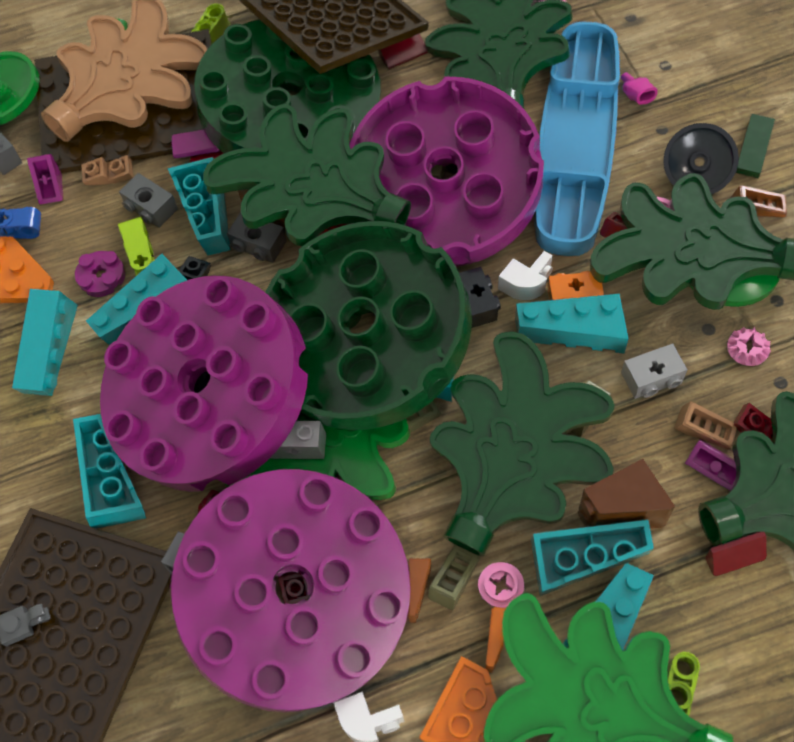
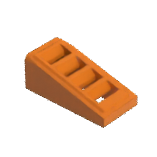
M493 607L491 610L485 667L489 673H492L504 647L502 620L506 608Z

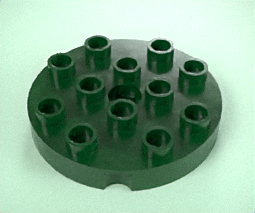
M260 19L245 24H233L227 27L224 35L219 37L207 49L200 60L195 75V95L200 123L210 141L223 153L242 148H261L259 134L261 124L273 108L282 104L290 105L296 110L299 131L306 141L311 127L320 116L331 110L347 109L352 117V139L362 119L380 101L381 93L379 72L370 54L319 74ZM288 91H294L298 94L291 96Z
M368 221L344 225L319 235L298 249L299 256L297 261L289 268L279 269L265 293L282 306L292 317L305 344V349L299 357V367L308 374V380L300 413L313 421H321L325 426L346 430H368L403 421L431 403L447 387L459 370L469 345L472 327L471 305L468 293L455 264L442 247L434 249L428 246L422 232L416 229L385 221ZM363 314H375V322L368 330L362 333H351L350 329L359 323Z

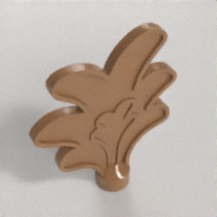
M132 0L131 19L127 30L114 17L107 15L92 16L87 20L91 38L90 46L71 42L57 50L58 60L69 73L70 82L65 94L43 110L41 116L45 124L56 136L68 142L82 130L84 125L95 121L108 120L128 127H139L146 121L148 116L146 103L159 104L175 109H186L191 106L193 101L190 85L181 74L173 70H197L201 58L207 51V47L193 37L169 34V19L166 8L161 0Z

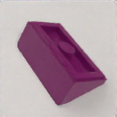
M204 130L174 134L171 138L173 157L175 159L219 151L210 141Z
M700 439L685 464L731 491L736 479L735 460Z

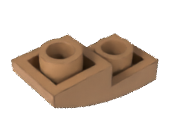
M128 155L110 162H106L103 157L82 164V182L84 185H105L133 178L132 160Z

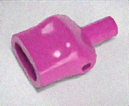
M627 72L622 74L621 80L625 82L623 84V91L631 101L643 105L652 102L656 98L658 90L647 78H634Z

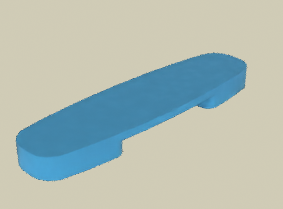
M576 22L563 30L562 36L568 41L570 56L566 61L552 65L540 129V152L542 160H544L543 188L540 201L534 213L535 238L539 246L546 252L555 255L579 256L587 253L594 246L609 187L617 124L618 85L620 79L619 47L615 31L605 24L596 22Z

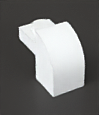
M543 251L530 268L512 259L499 275L498 289L518 300L538 298L545 292L547 278L553 270L551 266L552 255Z
M363 692L334 702L342 728L355 742H379L376 732L381 730L383 734L393 732L400 728V723L404 722L399 705L370 715Z

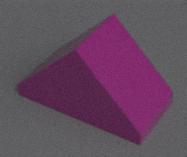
M52 154L27 158L39 205L62 201V173Z

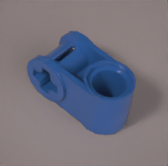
M33 207L0 209V237L33 239L40 235L41 212Z

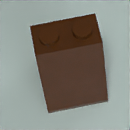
M641 459L585 488L578 508V515L585 526L589 525V527L649 520L650 529L662 528L667 524L675 505L644 459Z

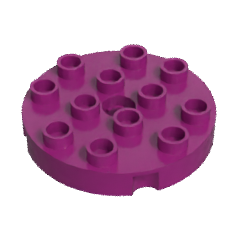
M444 77L436 85L429 86L417 81L403 86L384 97L365 115L349 144L350 150L362 142H374L382 146L384 150V164L379 178L383 187L389 193H393L411 202V210L405 226L422 232L428 246L431 248L442 247L456 267L484 260L508 246L528 225L541 198L544 160H542L540 152V136L536 126L518 102L502 90L482 81L463 77ZM453 163L458 167V173L446 180L436 179L431 174V170L436 165L447 166Z
M204 276L176 284L156 297L151 296L144 299L139 304L136 314L125 326L117 341L109 345L104 355L106 366L101 384L100 409L105 434L113 450L128 467L138 474L166 487L181 491H203L206 485L213 480H219L227 485H231L253 473L286 440L304 402L308 374L299 367V357L305 349V344L296 323L282 306L259 287L239 278L229 276ZM205 371H208L211 377L207 386L199 393H195L194 386L197 379Z
M282 469L267 471L238 481L215 496L199 512L187 529L178 548L171 580V602L177 634L181 644L194 666L213 686L236 701L251 707L267 711L298 712L331 704L351 694L368 682L386 663L394 651L406 623L410 602V576L407 559L396 531L383 512L366 495L344 481L326 474L300 469ZM288 572H299L307 583L306 594L309 596L308 600L303 599L295 604L281 603L276 594V581L273 578L276 575L280 577Z

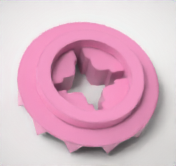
M743 327L738 331L734 330L727 342L730 356L736 362L746 366H756L763 363L771 352L770 341H767L765 338V333L757 332L755 327L753 329ZM749 340H752V346L754 347L749 351V353H746V343Z
M497 562L487 566L482 571L478 580V589L482 599L489 603L491 607L506 608L511 600L523 594L524 580L516 567L508 563ZM504 576H507L506 587L509 590L503 589L501 593L496 595V585L493 582L499 583Z

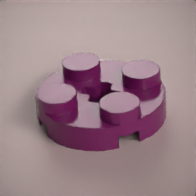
M96 251L90 254H83L80 256L79 264L75 269V280L78 286L92 297H104L115 292L114 288L118 284L122 285L126 275L122 261L113 251ZM98 271H106V273L101 274V277L96 276Z

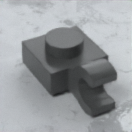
M38 604L27 610L26 607L20 606L0 615L1 643L9 646L34 635L32 626L51 619L48 607L43 608L42 604Z

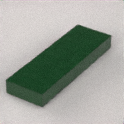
M751 114L736 173L759 178L775 119Z

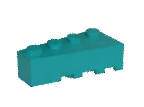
M213 157L168 168L196 238L207 256L231 250L227 235L228 222L224 193L217 195L208 193L203 181V172L206 166L214 159Z
M161 254L89 317L86 322L103 341L110 345L117 341L121 332L134 317L139 304L144 299L151 296L156 297L176 284L187 281V279Z
M30 289L12 385L13 389L23 394L52 396L57 386V377L78 307L76 303L60 291Z
M620 294L516 303L515 323L517 333H522L534 343L548 345L560 343L566 344V347L576 348L577 345L592 347V350L602 351L603 349L615 350V353L625 354L629 338Z
M101 414L73 419L85 515L89 526L97 529L146 519L143 506L122 460L113 450L105 434Z
M649 520L533 534L531 544L539 596L648 555L654 549Z
M628 563L623 566L596 600L605 603L609 607L616 638L622 650H624L654 575ZM567 638L563 642L566 648H568Z

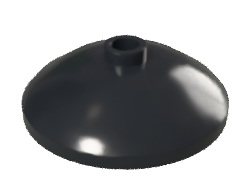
M696 123L679 130L667 144L663 158L665 174L673 186L685 175L696 173L704 178L711 195L719 192L729 184L737 171L739 162L738 149L730 134L721 127L709 123ZM698 158L704 161L703 166H696L695 160Z

